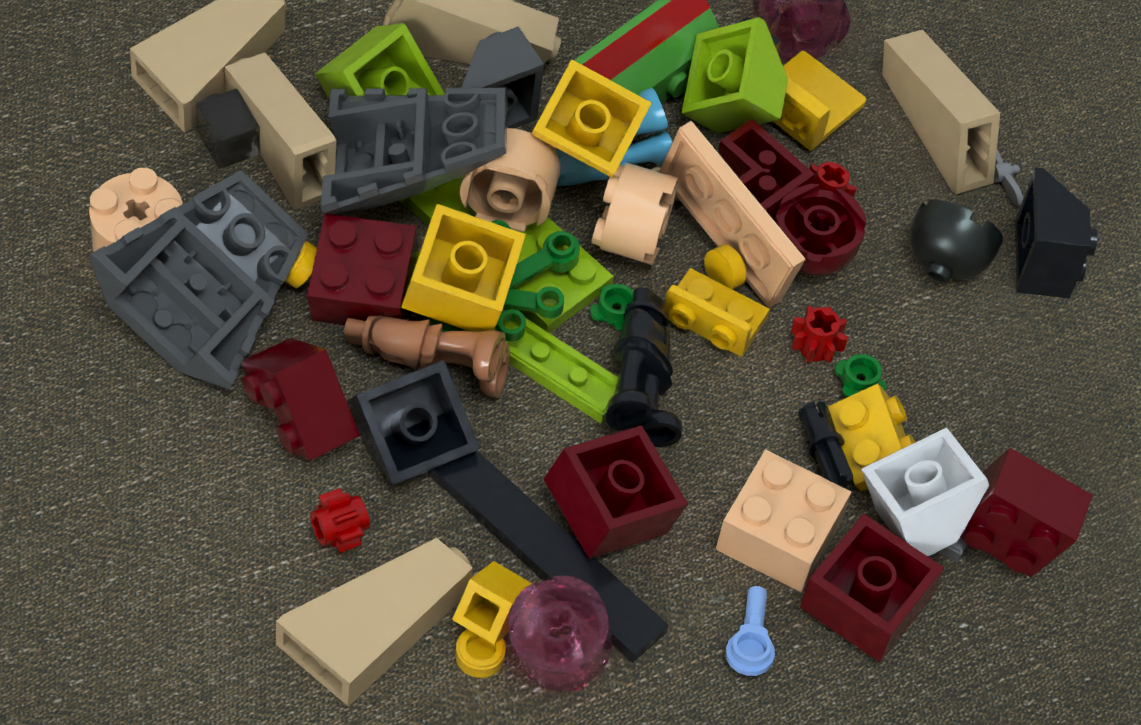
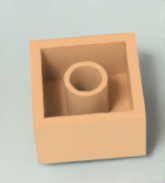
M765 449L723 520L716 550L802 593L842 522L852 492Z

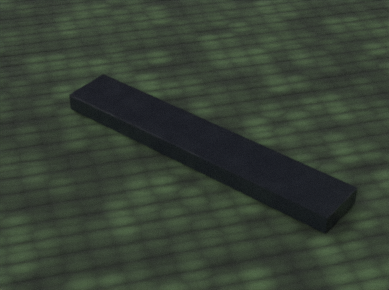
M478 451L428 470V474L632 663L667 633L669 625L595 557L589 559L582 546Z

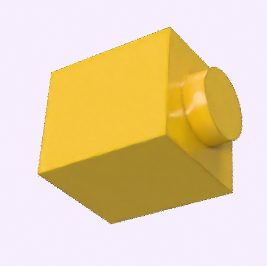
M493 561L469 580L452 620L494 645L518 625L535 585Z

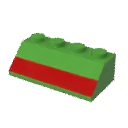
M658 0L574 61L637 95L643 90L653 88L661 104H663L672 96L677 98L686 91L696 35L720 27L707 0Z

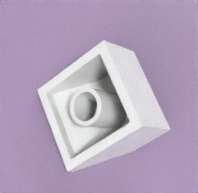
M947 428L861 469L875 510L889 530L926 556L933 555L959 540L989 487L985 475Z

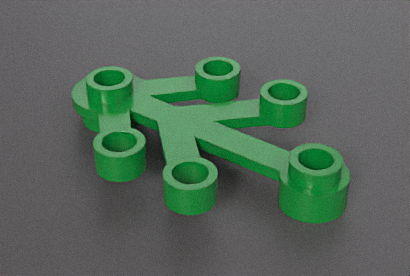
M491 221L492 223L511 229L510 226L504 221ZM566 231L552 233L545 239L543 249L516 265L503 306L512 309L501 313L494 329L504 332L506 341H518L525 334L526 319L518 310L536 312L547 319L556 318L563 312L564 295L556 287H544L538 293L514 288L548 268L559 273L568 272L575 268L579 261L580 245L572 234ZM565 245L569 248L567 250L560 251L555 249L554 246ZM546 299H554L558 304L548 307L542 302ZM423 315V320L430 319V325L443 324L442 332L465 331L459 327ZM513 321L520 326L517 329L510 330L505 328L504 324Z

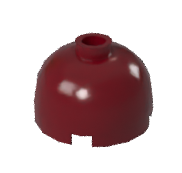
M808 184L793 189L783 197L774 221L806 259L799 271L808 275L824 276L842 270L854 260L865 236L866 217L858 201L844 190L835 187L833 193L828 190H819L821 184Z

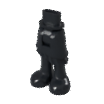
M639 287L634 289L633 300L626 306L621 334L614 345L615 358L621 362L622 368L614 395L609 399L606 406L605 416L607 424L611 429L620 431L642 425L654 447H666L677 443L682 435V422L674 413L659 410L658 406L659 394H665L673 384L671 380L673 369L670 360V329L667 328L669 318L663 310V300L648 288Z

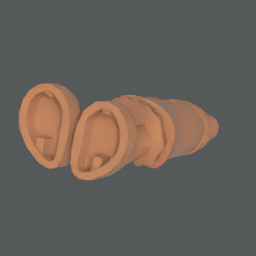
M381 315L369 316L366 321L348 318L345 323L344 335L348 343L361 345L364 352L369 355H374L377 351L385 361L406 365L415 370L417 368L423 369L430 366V364L443 360L445 363L473 368L474 376L479 379L480 390L486 396L496 399L500 397L506 382L510 346L509 343L505 342L504 332L496 330L442 332L443 324L430 325V319L408 321Z

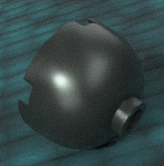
M930 199L926 206L923 202L920 204L910 229V246L916 259L926 267L924 273L928 277L941 283H948L950 278L955 280L974 278L989 267L1003 242L1002 233L987 219L983 227L971 221L974 212L965 207L947 201Z

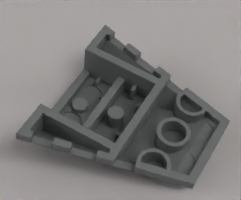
M409 88L407 95H386L384 89H366L364 96H348L346 89H331L328 118L338 146L335 174L323 176L321 209L325 214L344 216L384 206L447 183L506 154V88H448L444 95H428L426 88Z
M240 170L193 196L191 200L179 207L166 211L154 221L130 231L109 246L96 250L88 258L108 307L179 373L229 389L239 373L238 369L242 364L241 361L249 353L264 318L268 316L275 302L274 298L278 290L285 282L309 234Z

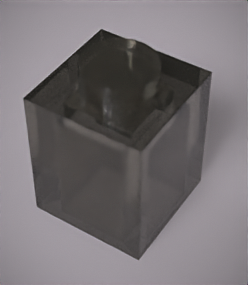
M237 88L222 94H213L205 100L196 102L197 132L219 169L260 155V126Z

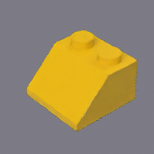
M571 59L531 134L613 178L652 103Z

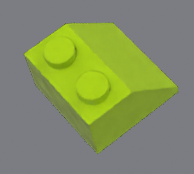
M758 17L696 35L681 114L718 134L736 130L750 119H753L757 124L781 119L788 78L765 20Z
M405 23L374 27L315 73L329 99L331 89H346L348 96H364L366 89H384L386 95H407L409 88H426L428 95L445 94Z

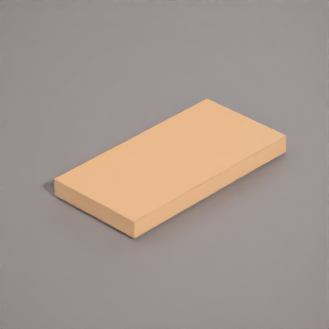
M692 121L688 122L678 129L659 172L679 178V182L675 187L677 188L676 196L717 246L729 245L740 254L746 267V282L764 304L771 308L783 299L806 259Z

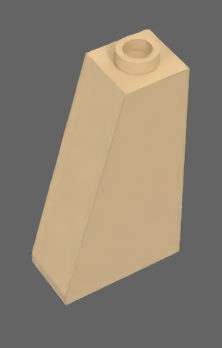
M215 0L131 47V75L185 133L225 94V66L233 64L241 58H250L266 52L285 32L286 2L285 0Z
M393 0L383 22V25L405 23L424 57L465 64L471 63L480 40L486 39L493 33L505 32L518 26L544 64L546 61H554L561 44V38L556 36L558 17L512 0Z
M923 29L884 40L882 75L951 191L957 195L993 184L1000 112Z
M265 52L250 58H241L235 63L225 66V95L293 210L321 201L323 176L335 174L337 140L332 132Z
M435 538L283 614L276 620V645L349 707L460 602L467 584L472 578L473 567L460 550L454 547L448 548L439 539Z

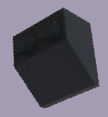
M1035 167L1015 220L1016 293L1070 298L1076 282H1082L1084 279L1087 255L1093 256L1097 246V229L1090 226V209L1044 168Z
M444 360L355 395L347 400L364 445L391 485L480 449Z

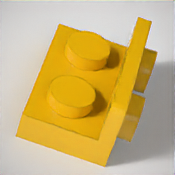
M692 268L688 270L678 286L671 285L667 291L663 308L669 320L677 327L689 329L710 340L719 349L729 350L740 357H743L767 321L770 311L769 308Z

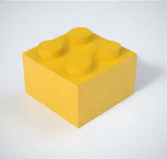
M436 204L401 308L467 331L494 330L503 310L526 234Z

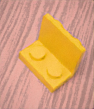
M801 51L783 65L788 78L781 119L773 122L812 151L865 106L866 97L806 51Z

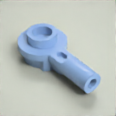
M760 586L749 588L744 625H741L740 630L729 639L725 651L726 660L730 667L746 676H757L765 673L771 668L775 658V649L767 635L768 630L763 627L767 590Z

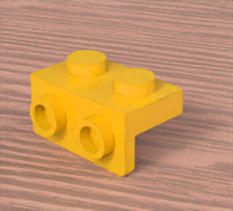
M875 384L828 406L836 432L844 438L845 443L841 447L853 474L854 484L861 492L868 489L861 470L862 468L916 443L911 434L905 435L901 423L907 421V415L899 398L896 395L889 397L879 384Z

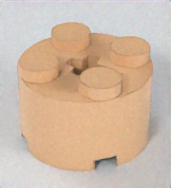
M507 128L506 154L464 175L460 187L462 204L466 208L468 203L476 212L475 217L489 222L494 220L504 221L512 230L518 232L525 231L526 225L538 222L537 226L542 224L549 214L561 171L560 160L556 154L557 148L535 137L530 132Z
M627 162L625 165L620 164L613 178L610 177L608 180L603 202L609 203L610 206L606 205L602 218L598 219L591 244L600 246V250L653 265L660 249L656 247L658 239H661L662 235L665 234L677 192L675 187L679 182V178Z
M137 168L131 173L122 174L106 181L93 191L90 196L89 214L93 252L104 246H109L138 227L141 228L157 219L166 211L182 205L183 202L178 191L149 168Z

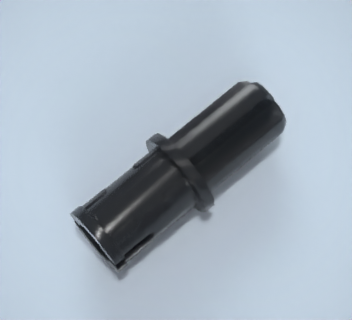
M818 401L819 413L815 402L804 405L799 410L798 417L809 439L807 450L810 456L817 459L825 479L841 487L850 485L853 481V474L841 447L845 441L842 435L836 432L826 404Z

